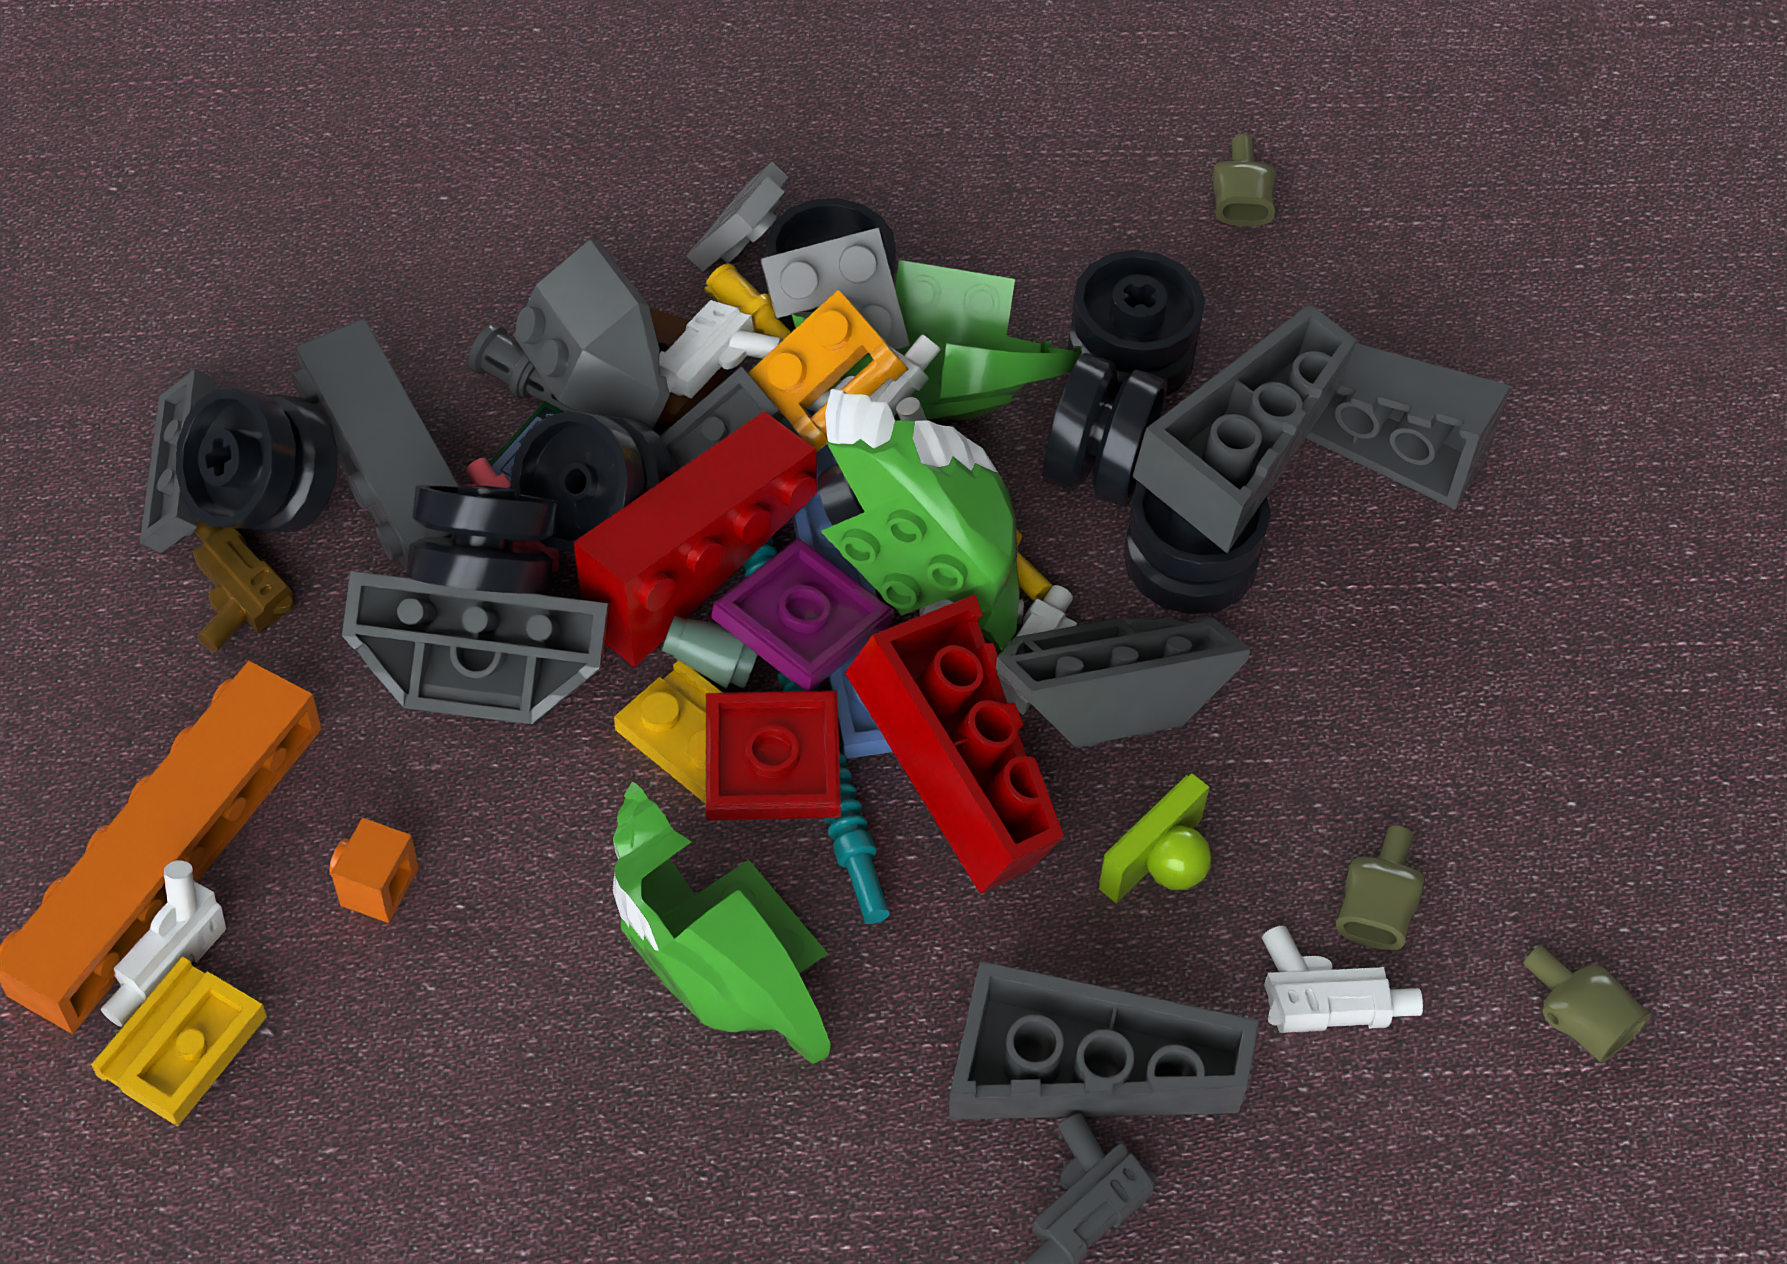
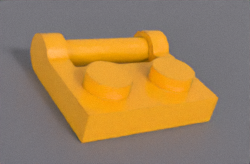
M837 290L748 374L791 423L798 435L814 447L816 453H818L827 445L828 441L826 426L828 402L813 416L806 410L868 352L873 360L840 391L870 397L887 380L891 378L896 382L909 368L840 290Z

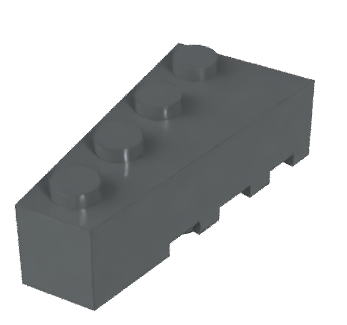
M1311 304L1307 305L1147 427L1133 477L1223 551L1228 553L1339 390L1357 339Z
M1356 343L1339 390L1306 438L1456 510L1486 462L1511 385Z
M980 961L950 1091L949 1120L1070 1117L1079 1113L1083 1114L1084 1117L1239 1113L1248 1087L1259 1020Z

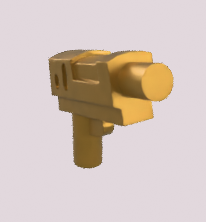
M199 519L198 527L194 529V532L204 544L195 549L193 555L198 568L216 586V588L209 592V600L217 614L197 637L207 649L217 652L245 621L258 634L267 626L271 627L284 614L293 610L294 598L291 589L264 560L260 561L246 546L244 537L236 528L209 526Z

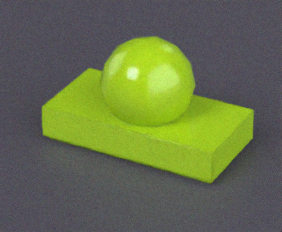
M1194 774L1186 775L1104 854L1099 890L1117 904L1148 872L1157 884L1170 890H1189L1201 883L1211 868L1212 856L1207 840L1199 831L1193 828L1202 821L1210 787Z

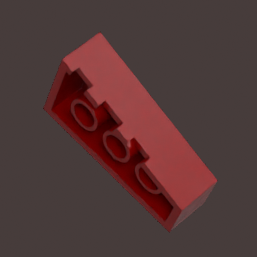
M764 411L574 541L581 600L610 604L605 644L634 668L638 666L666 639L674 615L687 619L818 493L816 449Z
M974 594L873 634L845 671V674L977 890L982 894L1031 871L1064 835L1036 758L1028 757L1018 732L1023 726V722L1015 702L1008 703L997 675L998 671L995 669L998 655L994 644H986L978 623L983 614L977 597Z

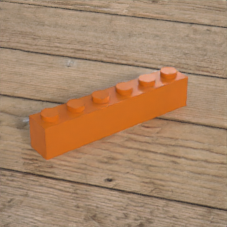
M249 660L233 679L225 680L216 690L211 705L193 726L184 728L178 734L172 744L169 755L153 774L144 776L138 781L129 796L128 803L109 825L102 826L93 834L88 842L85 854L66 876L59 877L49 886L43 896L41 906L21 929L11 932L1 943L0 984L6 996L73 1035L116 983L117 979L114 975L116 973L114 971L116 965L149 931L154 917L167 903L164 878L165 866L173 861H186L192 866L194 881L198 882L322 730L313 694Z

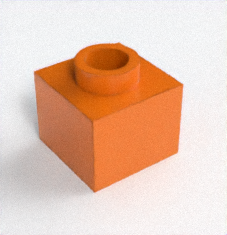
M362 817L350 839L344 838L339 842L330 862L329 873L333 878L340 906L389 923L419 869L412 835Z

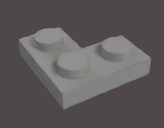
M773 162L769 163L746 183L686 257L702 272L720 257L726 263H730L750 240L754 243L776 220L777 216L773 212L781 203L779 198L783 195L784 191L780 187L788 179V176Z
M879 228L760 260L776 319L818 308L837 290H840L872 327L879 331V335L890 347L896 350L910 346Z

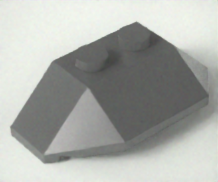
M590 239L536 284L527 306L518 315L516 331L513 336L560 403L576 412L619 416L638 420L653 430L670 393L666 377L659 376V346L650 308L600 241Z
M350 571L342 636L359 653L369 668L403 708L532 725L602 668L610 604L538 594L499 593L428 584L410 578Z
M1195 617L1193 623L1172 618H1117L1016 636L1006 646L1004 652L998 655L995 669L1075 747L1096 746L1105 741L1134 735H1149L1155 731L1183 726L1248 661L1250 648L1214 617Z

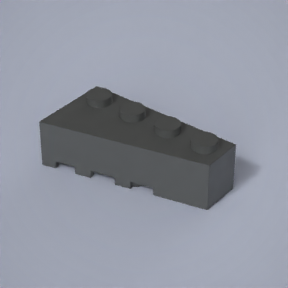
M365 318L296 346L298 371L292 373L291 376L299 397L319 407L331 424L338 449V462L347 475L349 486L357 503L362 509L367 508L378 525L375 527L376 533L384 552L391 561L399 558L407 571L409 545L424 537L452 538V533L425 528L412 518L416 486H458Z

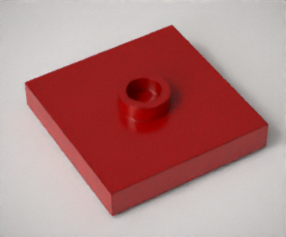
M837 690L706 693L707 821L841 818Z

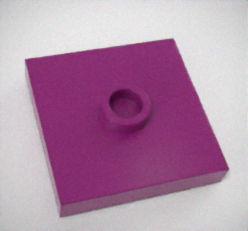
M797 538L716 601L713 605L711 618L804 691H811L861 650L873 634L885 630L891 624L894 610L801 539Z

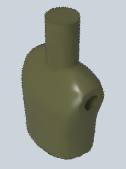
M1240 134L1231 141L1232 160L1220 161L1213 166L1212 189L1215 193V215L1219 221L1229 225H1265L1275 217L1274 192L1276 169L1270 164L1254 161L1252 137Z
M1393 825L1388 828L1379 858L1357 857L1352 860L1347 875L1344 899L1336 919L1337 931L1346 939L1367 947L1389 951L1399 950L1404 946L1410 921L1418 908L1425 884V878L1421 872L1405 865L1413 840V833L1408 828L1399 825Z
M1542 945L1535 948L1523 963L1551 990L1543 1001V1014L1547 1022L1555 1029L1578 1042L1600 1063L1609 1060L1632 1041L1651 1018V1013L1628 994L1620 982L1603 966L1589 964L1572 973Z

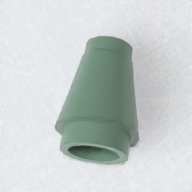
M674 615L661 650L727 689L729 683L744 689L757 657V653L718 623L690 618L684 619Z

